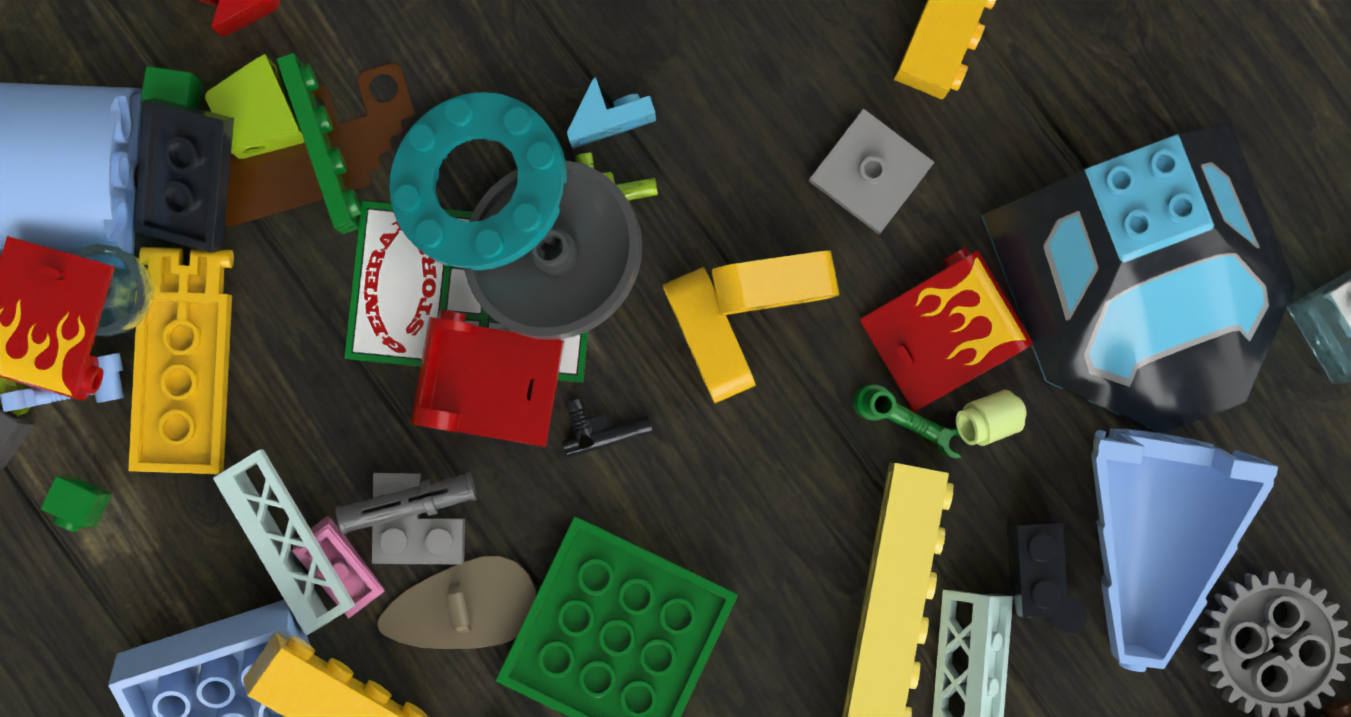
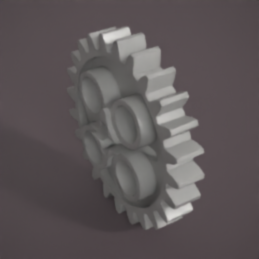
M1263 570L1261 582L1256 575L1247 573L1245 574V588L1237 582L1230 581L1228 586L1232 596L1229 598L1216 593L1214 597L1221 608L1219 611L1205 609L1204 611L1209 618L1214 620L1212 626L1199 627L1200 632L1210 636V642L1199 645L1198 650L1209 653L1212 657L1201 665L1202 669L1217 671V674L1209 683L1216 688L1227 686L1222 698L1230 703L1239 699L1237 709L1249 713L1254 707L1255 715L1258 717H1268L1271 710L1274 717H1287L1288 708L1294 715L1304 717L1305 702L1314 708L1320 709L1321 703L1317 696L1320 692L1332 697L1335 695L1333 688L1328 684L1331 678L1339 681H1344L1346 678L1341 672L1336 670L1337 664L1351 663L1349 657L1340 654V647L1350 645L1351 639L1341 637L1338 634V631L1346 627L1348 622L1332 618V615L1339 609V604L1334 602L1322 604L1327 594L1325 589L1316 587L1310 591L1312 580L1300 577L1294 583V574L1284 571L1281 572L1277 580L1274 571ZM1284 602L1287 607L1286 619L1282 623L1276 624L1273 618L1274 608L1278 603ZM1303 621L1307 622V627L1305 629H1303L1302 631H1296L1302 625ZM1247 627L1250 632L1249 644L1239 650L1235 643V636L1241 628ZM1273 636L1281 638L1275 643V647L1278 650L1276 653L1269 651L1274 646L1271 640ZM1309 640L1313 646V653L1307 661L1302 662L1299 657V649L1305 641ZM1253 658L1245 669L1241 667L1243 661ZM1272 665L1276 671L1275 680L1270 686L1263 687L1261 682L1262 672L1266 667Z

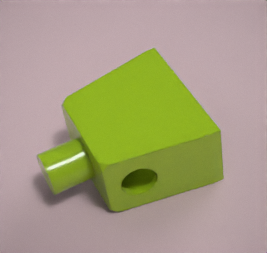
M265 54L256 58L206 92L205 99L212 113L234 118L231 153L237 158H248L305 143L276 65Z

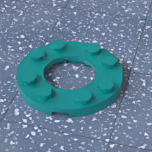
M481 92L460 95L442 102L429 110L411 127L396 152L390 174L392 209L396 221L405 236L415 247L433 260L446 266L468 268L473 271L494 269L509 264L527 254L550 231L560 213L559 204L563 194L564 183L567 184L566 161L561 145L552 129L540 115L526 104L512 97L497 93ZM472 139H487L499 142L512 152L518 167L517 187L510 202L498 214L483 221L464 222L451 217L441 207L436 194V182L439 178V167L443 159L447 158V155L456 146L467 141L470 142Z

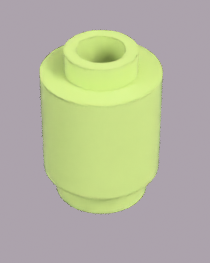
M1001 390L967 403L956 416L958 432L969 445H988L1022 431L1027 415L1026 407L1023 401L1011 391Z

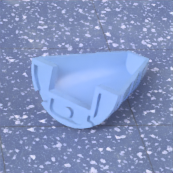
M1110 429L1109 436L1105 437L1106 431L1098 430L1095 432L1093 440L1094 449L1091 456L1099 519L1096 523L1104 568V575L1100 579L1111 654L1117 659L1121 667L1131 671L1144 672L1147 667L1164 669L1207 604L1205 597L1238 549V542L1273 488L1278 466L1240 451H1233V455L1221 448L1214 447V444L1194 439L1133 429Z

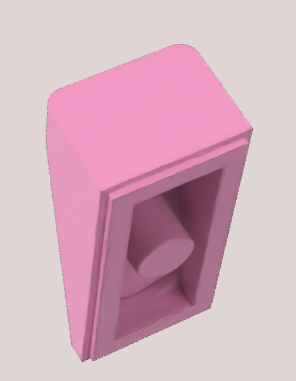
M329 516L311 528L315 538L356 605L344 613L350 618L385 592V589ZM293 545L292 552L309 571L312 556L308 549ZM318 568L316 576L324 578V576ZM321 585L333 601L340 605L331 588Z

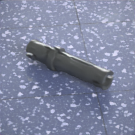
M466 472L463 475L432 483L430 479L420 481V486L345 506H336L339 528L342 534L345 535L355 530L388 523L427 512L428 516L438 514V509L477 500L472 475L470 472Z

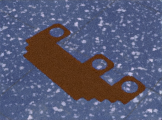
M391 63L366 70L359 75L358 85L367 116L339 124L329 90L325 86L319 85V89L313 91L314 96L320 98L324 103L332 122L333 131L327 133L332 149L339 147L345 160L348 172L341 175L346 190H357L371 185L369 172L381 167L379 155L391 151L390 138L403 132L401 121L413 117L415 114L402 69L397 64ZM377 75H390L397 82V94L392 100L378 102L371 96L369 85ZM305 143L239 159L235 155L231 156L225 226H236L324 199Z

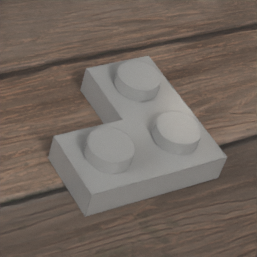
M373 473V498L420 486L421 473ZM420 514L372 526V564H464L465 518H420Z

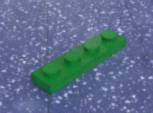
M294 53L278 58L276 60L333 227L342 234L360 229L356 219L357 215L362 214L359 201L353 189L346 190L341 175L348 172L345 160L339 147L332 149L327 134L333 131L331 119L324 105L318 107L313 91L319 89L315 73L310 64L304 65Z

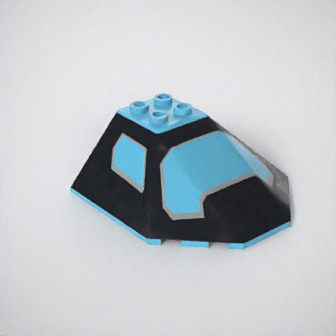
M1231 122L1178 134L1082 170L982 215L1025 330L1034 343L1031 346L1046 382L1079 395L1091 403L1118 415H1123L1143 424L1144 427L1162 434L1247 401L1296 286Z

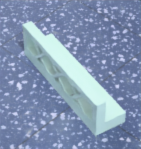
M263 449L256 451L213 478L305 635L320 629L356 606ZM256 464L266 478L262 496H259L245 472ZM272 490L278 500L270 498ZM268 505L283 508L288 515L289 521L285 535H282L269 513ZM295 529L298 532L301 539L293 537ZM291 544L308 549L312 556L309 574H305L291 550ZM318 568L321 571L324 578L316 576ZM314 584L330 587L340 605L327 611L314 589Z
M943 590L933 717H953L948 710L949 698L956 691H958L965 702V711L962 717H1004L1013 596ZM957 601L973 603L972 623L964 630L956 620ZM959 646H962L969 656L968 669L961 675L958 674L952 665L953 652Z

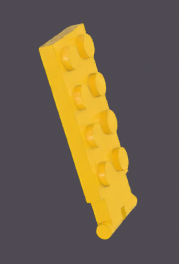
M141 247L139 253L140 264L148 265L147 291H137L128 471L220 474L224 472L232 295L223 294L224 268L233 267V251L219 250L211 253L200 249H191L190 264L186 266L183 265L184 253L182 248Z

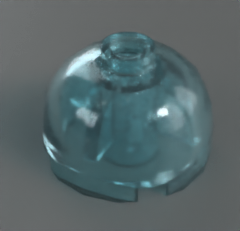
M93 244L79 248L73 253V255L115 266L95 335L111 337L129 332L140 324L151 308L154 291L150 273L143 263L122 248L103 244Z

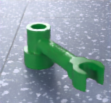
M865 384L854 393L853 408L860 417L873 421L883 418L889 419L938 445V449L945 456L961 458L958 453L951 451L949 448V440L952 436L957 435L961 437L958 429L945 428L896 403L895 397L883 386ZM878 397H880L881 405L876 410L875 401Z

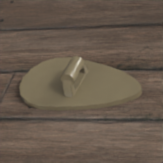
M503 556L478 557L466 561L464 564H457L406 590L379 617L378 628L384 636L419 648L475 649L502 645L517 638L536 598V588L530 574L516 561Z

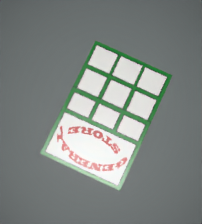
M369 201L361 202L362 214H360L359 220L360 229H358L344 359L420 367L429 317L438 318L439 310L466 314L465 323L475 326L513 332L494 320L480 306L468 285L464 268L443 265L424 254L410 242L396 221L391 204ZM444 209L451 217L464 222H469L473 214L470 211ZM588 331L574 337L559 339L565 342L558 380L583 383Z

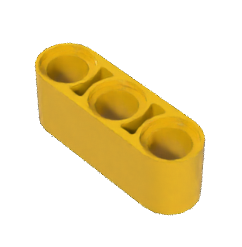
M831 251L742 262L711 270L720 315L813 302L840 295Z
M699 268L662 284L714 404L756 386L727 316L720 315L716 292L705 268Z

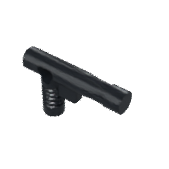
M582 398L565 403L567 412L570 413L571 425L574 426L572 429L575 430V438L562 441L567 458L653 433L648 416L609 427L604 415L591 419L586 418L587 414H585L586 410H584L585 406ZM582 434H587L593 440L592 446L586 448L579 446Z

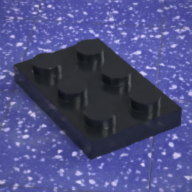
M156 98L144 100L134 232L211 253L222 249L234 118Z

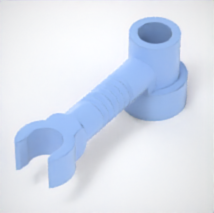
M120 353L97 357L99 367L103 369V380L99 390L95 393L96 402L100 403L124 398L119 371H123ZM36 387L0 394L3 412L70 399V397Z

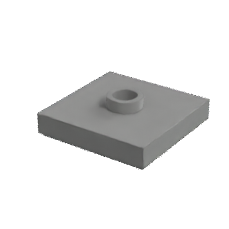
M863 109L811 176L809 182L877 234H880L935 162Z

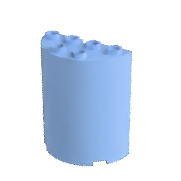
M0 83V254L3 251L6 238L9 236L80 257H91L92 260L105 264H134V226L137 200L134 173L140 159L143 107L141 97L143 89Z

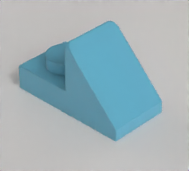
M594 77L567 131L572 149L655 122L656 114L650 96L640 99L639 94L627 95L614 101V108L607 110L597 79Z

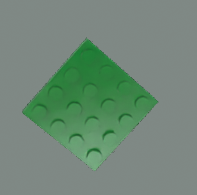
M574 516L496 682L568 717H681L738 597V593L582 518Z

